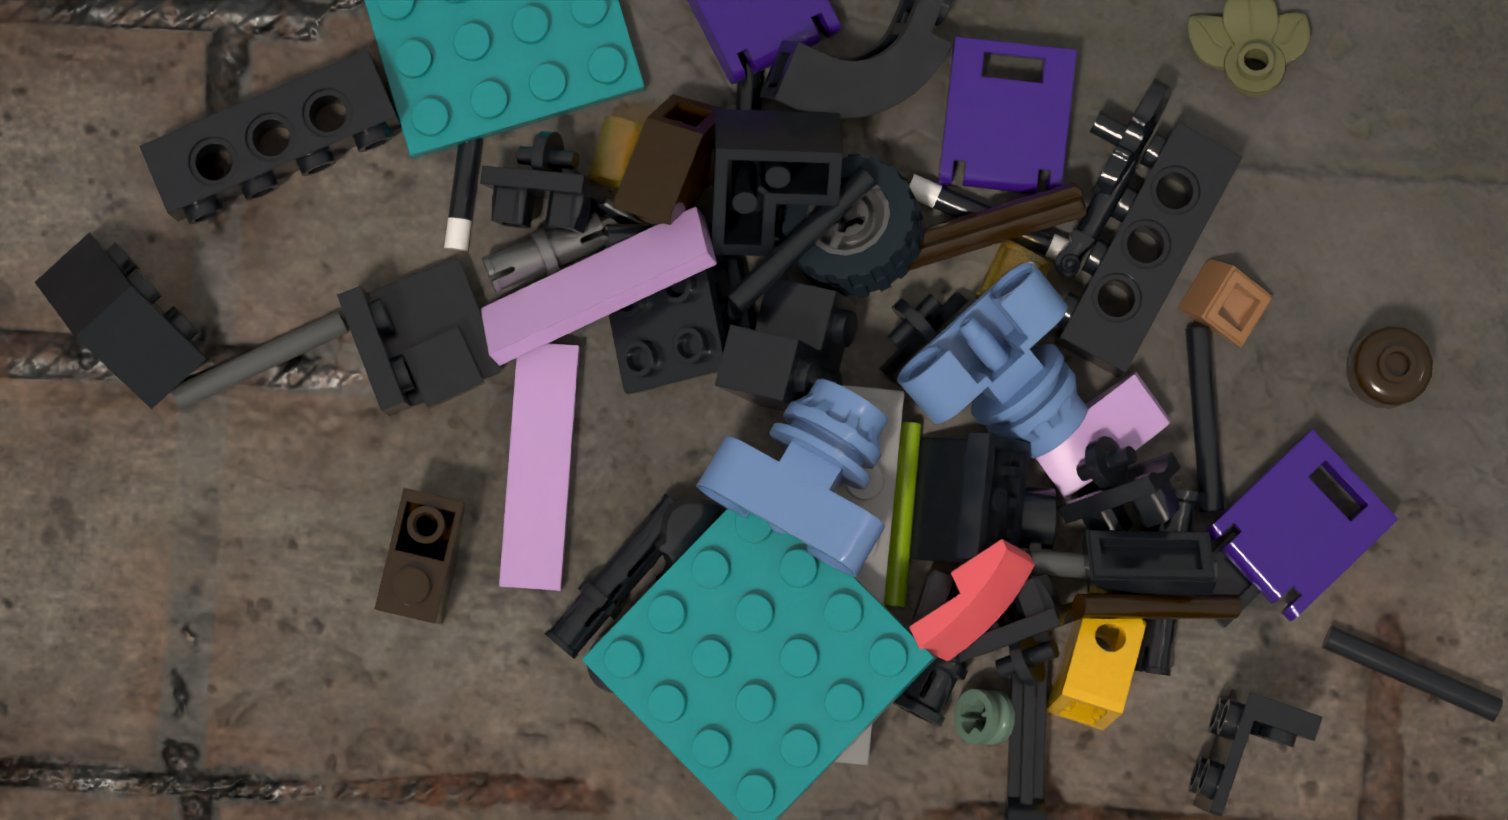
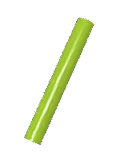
M901 422L884 597L885 606L906 607L921 436L920 423Z

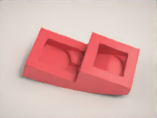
M1001 539L952 571L951 575L960 594L909 626L918 647L922 650H928L933 655L947 662L969 647L1000 618L1025 584L1035 566L1030 554Z

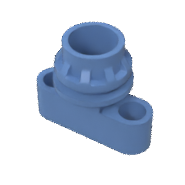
M1033 262L1022 263L1007 272L902 368L897 378L898 383L933 424H940L951 419L973 401L971 406L972 416L979 424L986 425L991 434L1030 443L1029 459L1045 455L1064 443L1080 427L1088 411L1087 405L1077 394V376L1064 362V357L1060 350L1053 344H1043L1031 348L1058 324L1068 309L1067 303Z
M816 379L806 396L791 402L782 416L788 424L774 423L769 432L771 438L786 450L779 462L736 438L725 436L696 486L709 498L747 519L750 513L768 522L769 527L781 535L788 533L808 545V554L847 575L856 577L883 532L885 525L868 511L835 492L840 483L857 489L866 488L871 478L863 468L873 469L880 459L879 436L888 423V418L877 407L851 390L825 379Z

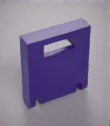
M687 0L725 76L731 84H735L746 77L737 54L743 52L754 75L771 67L782 40L800 42L809 47L817 44L820 41V37L811 19L813 17L827 38L841 31L839 20L829 0Z
M954 37L938 184L951 185V180L954 176L953 163L954 161L965 162L962 186L1036 194L1039 170L1049 171L1046 183L1047 190L1062 186L1077 50ZM984 54L1043 60L1040 83L982 77Z
M1312 429L1306 432L1217 517L1204 532H1209V537L1213 541L1217 537L1222 536L1231 524L1239 531L1220 551L1271 604L1277 602L1291 588L1298 593L1281 611L1290 622L1316 600L1398 518ZM1320 465L1361 507L1349 518L1308 477Z

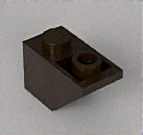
M672 94L645 120L615 195L614 208L634 214L638 219L646 223L671 225L712 185L716 109L723 108Z
M408 488L403 489L374 610L434 624L443 623L457 564L466 502Z

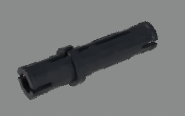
M664 493L661 501L624 541L622 546L593 580L588 582L584 579L577 588L581 591V594L550 630L548 629L544 633L574 660L580 650L609 617L615 620L622 610L618 606L664 554V552L655 547V543L661 537L662 515L667 507L675 502L666 493Z

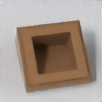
M1209 259L1203 265L1179 304V310L1204 327H1210L1212 332L1228 342L1242 348L1273 296L1235 266Z

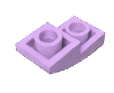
M1136 371L1087 402V415L1080 427L1060 446L1036 458L1065 499L1093 481L1092 479L1082 481L1076 471L1077 465L1085 462V450L1089 441L1107 436L1116 441L1120 448L1131 446L1134 450H1137L1170 424L1171 419Z

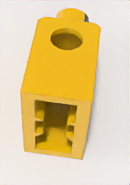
M1098 593V594H1120V593ZM1079 619L1072 622L1047 702V713L1103 731L1123 714L1146 622L1142 619ZM1095 638L1104 640L1109 645L1110 651L1102 649L1097 644Z

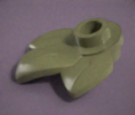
M1227 0L1223 9V17L1194 15L1189 17L1187 26L1189 42L1199 61L1206 66L1224 71L1227 82L1235 91L1243 96L1252 98L1267 95L1278 88L1283 81L1286 66L1304 55L1310 41V27L1306 14L1294 12L1278 16L1273 0ZM1248 59L1260 60L1265 63L1266 67L1258 71L1251 70L1245 65V61Z

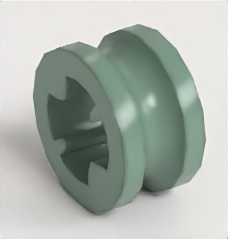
M970 689L964 692L958 699L954 709L956 732L968 744L999 745L1005 742L1011 735L1015 725V711L1012 701L1007 694L1000 690Z

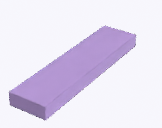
M697 207L691 208L683 212L671 225L663 223L653 226L480 308L489 355L500 366L716 265L717 262L706 218Z
M547 343L516 358L499 587L562 591L580 347L578 345Z

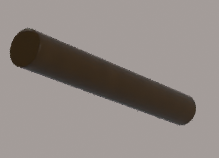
M1077 594L1072 602V610L1077 619H1237L1242 611V603L1236 594Z

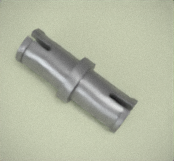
M596 212L589 213L584 234L564 233L554 230L545 233L543 228L531 232L532 239L493 255L481 257L495 293H500L503 289L544 272L550 276L559 272V266L602 248L603 250L606 249L604 234L602 233L603 226Z

